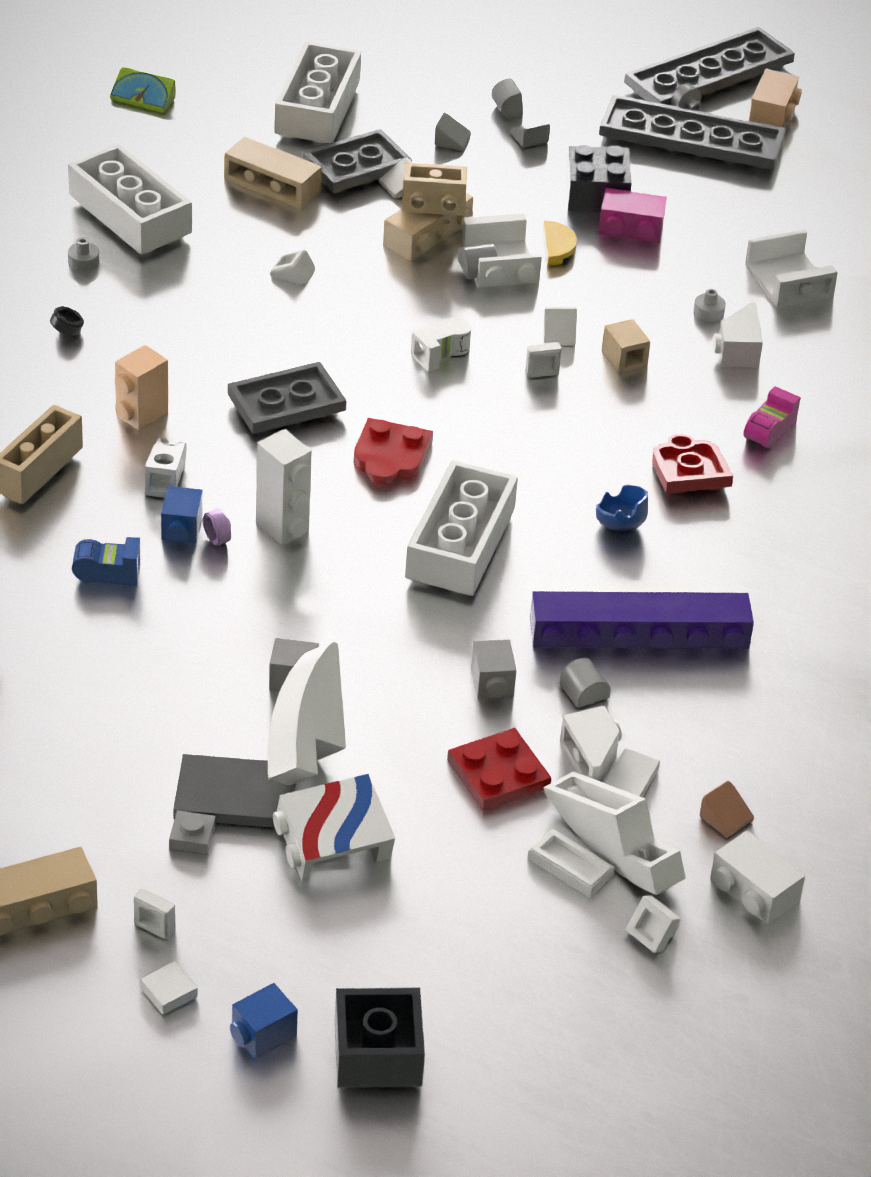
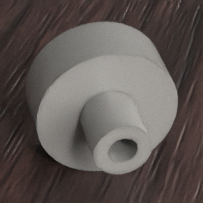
M689 83L683 84L673 93L671 106L699 111L702 107L700 103L701 93Z
M78 238L76 243L72 244L67 250L69 267L77 271L95 269L100 262L99 248L89 243L88 238Z
M708 288L705 293L695 297L693 314L696 318L705 322L720 321L725 315L726 301L722 296L718 295L716 289Z

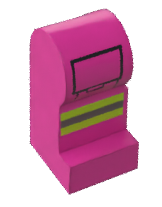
M774 386L768 392L767 400L748 418L743 431L744 438L756 441L766 448H771L796 424L801 397Z

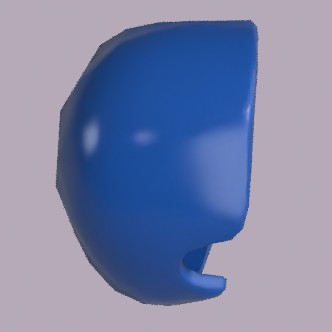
M630 484L623 485L620 493L616 496H611L606 491L601 501L595 505L597 520L601 525L612 531L626 532L637 529L647 519L648 491L641 486Z

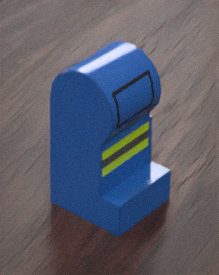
M126 537L125 544H103L94 539L79 541L75 546L71 566L73 575L86 582L138 586L141 567L140 537Z

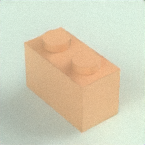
M765 69L751 99L748 121L784 127L787 120L792 121L795 106L799 105L802 95V89L798 88L800 76Z
M145 344L115 361V411L122 421H126L139 431L169 413L168 359Z

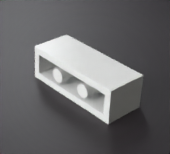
M286 429L257 442L255 524L281 546L308 533L310 526L312 450Z

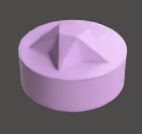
M216 508L204 513L203 527L210 542L216 546L229 542L232 538V525L224 512Z

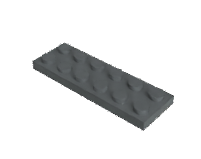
M757 26L626 72L624 74V84L646 101L671 105L673 93L683 84L689 83L700 91L702 96L763 74L765 69L774 70L794 62L796 52L766 30Z
M612 94L600 122L598 135L608 137L611 140L634 142L641 146L650 145L665 148L672 152L680 151L695 154L698 157L721 159L728 163H741L758 169L774 170L785 137L786 128Z

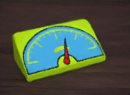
M123 66L118 72L109 99L164 113L176 98V81L173 78Z

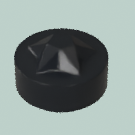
M67 306L56 307L49 319L51 326L55 330L67 336H77L84 325L82 315Z

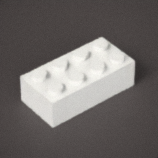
M304 41L274 103V134L283 135L287 138L312 140L316 143H333L361 81L362 50Z
M120 143L67 163L68 195L141 255L193 233V202Z
M452 459L407 545L405 578L473 596L515 510L518 476Z

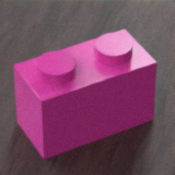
M606 188L601 208L599 234L660 243L667 196Z

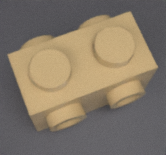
M405 162L402 212L465 216L468 166Z

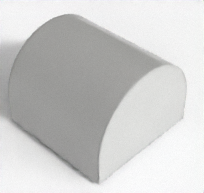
M511 77L498 81L491 90V98L502 115L507 119L523 117L522 92Z
M492 243L459 248L458 262L467 279L477 278L479 258L497 257L496 249Z
M587 658L574 660L562 671L559 684L577 708L610 698V685L591 660Z

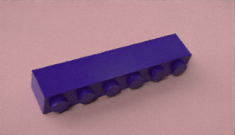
M532 591L530 609L533 648L750 649L754 626L749 593Z

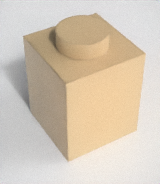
M634 318L604 325L601 351L618 374L648 367L651 340Z

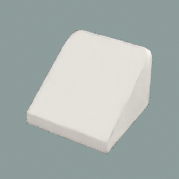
M408 158L399 161L379 179V184L395 199L403 197L405 162H411Z
M301 249L280 255L270 269L269 274L273 278L304 285L315 272L316 266L307 249Z
M544 306L543 343L559 342L560 346L576 345L577 306Z

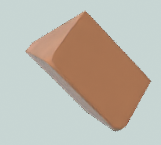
M729 780L702 798L699 816L726 838L754 820V815Z

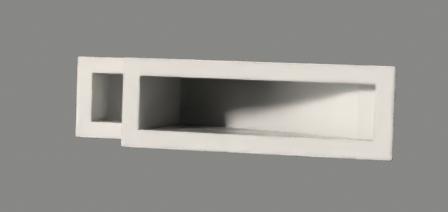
M332 641L305 653L291 669L281 687L274 707L269 732L268 779L292 785L318 774L317 760L347 749L339 647L337 642Z
M572 772L544 787L546 796L572 830L598 857L614 866L615 871L624 878L654 895L686 879L680 850L655 841L645 798L576 772Z

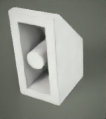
M750 302L721 321L719 334H714L713 354H718L720 367L759 368L763 338L757 304Z
M604 705L563 715L560 744L575 770L579 774L603 782L616 758L618 741L622 738L619 722L616 719H612Z

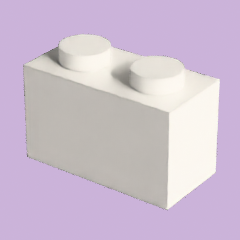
M746 830L714 853L710 879L719 889L727 892L741 903L749 913L756 915L769 925L800 902L805 875Z

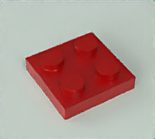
M516 728L448 750L447 761L482 811L543 791L545 786L551 784L552 777Z

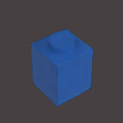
M167 487L161 512V540L197 544L203 517V489Z
M272 983L232 1004L231 1035L240 1047L245 1046L256 1059L297 1036L298 1009L279 987Z

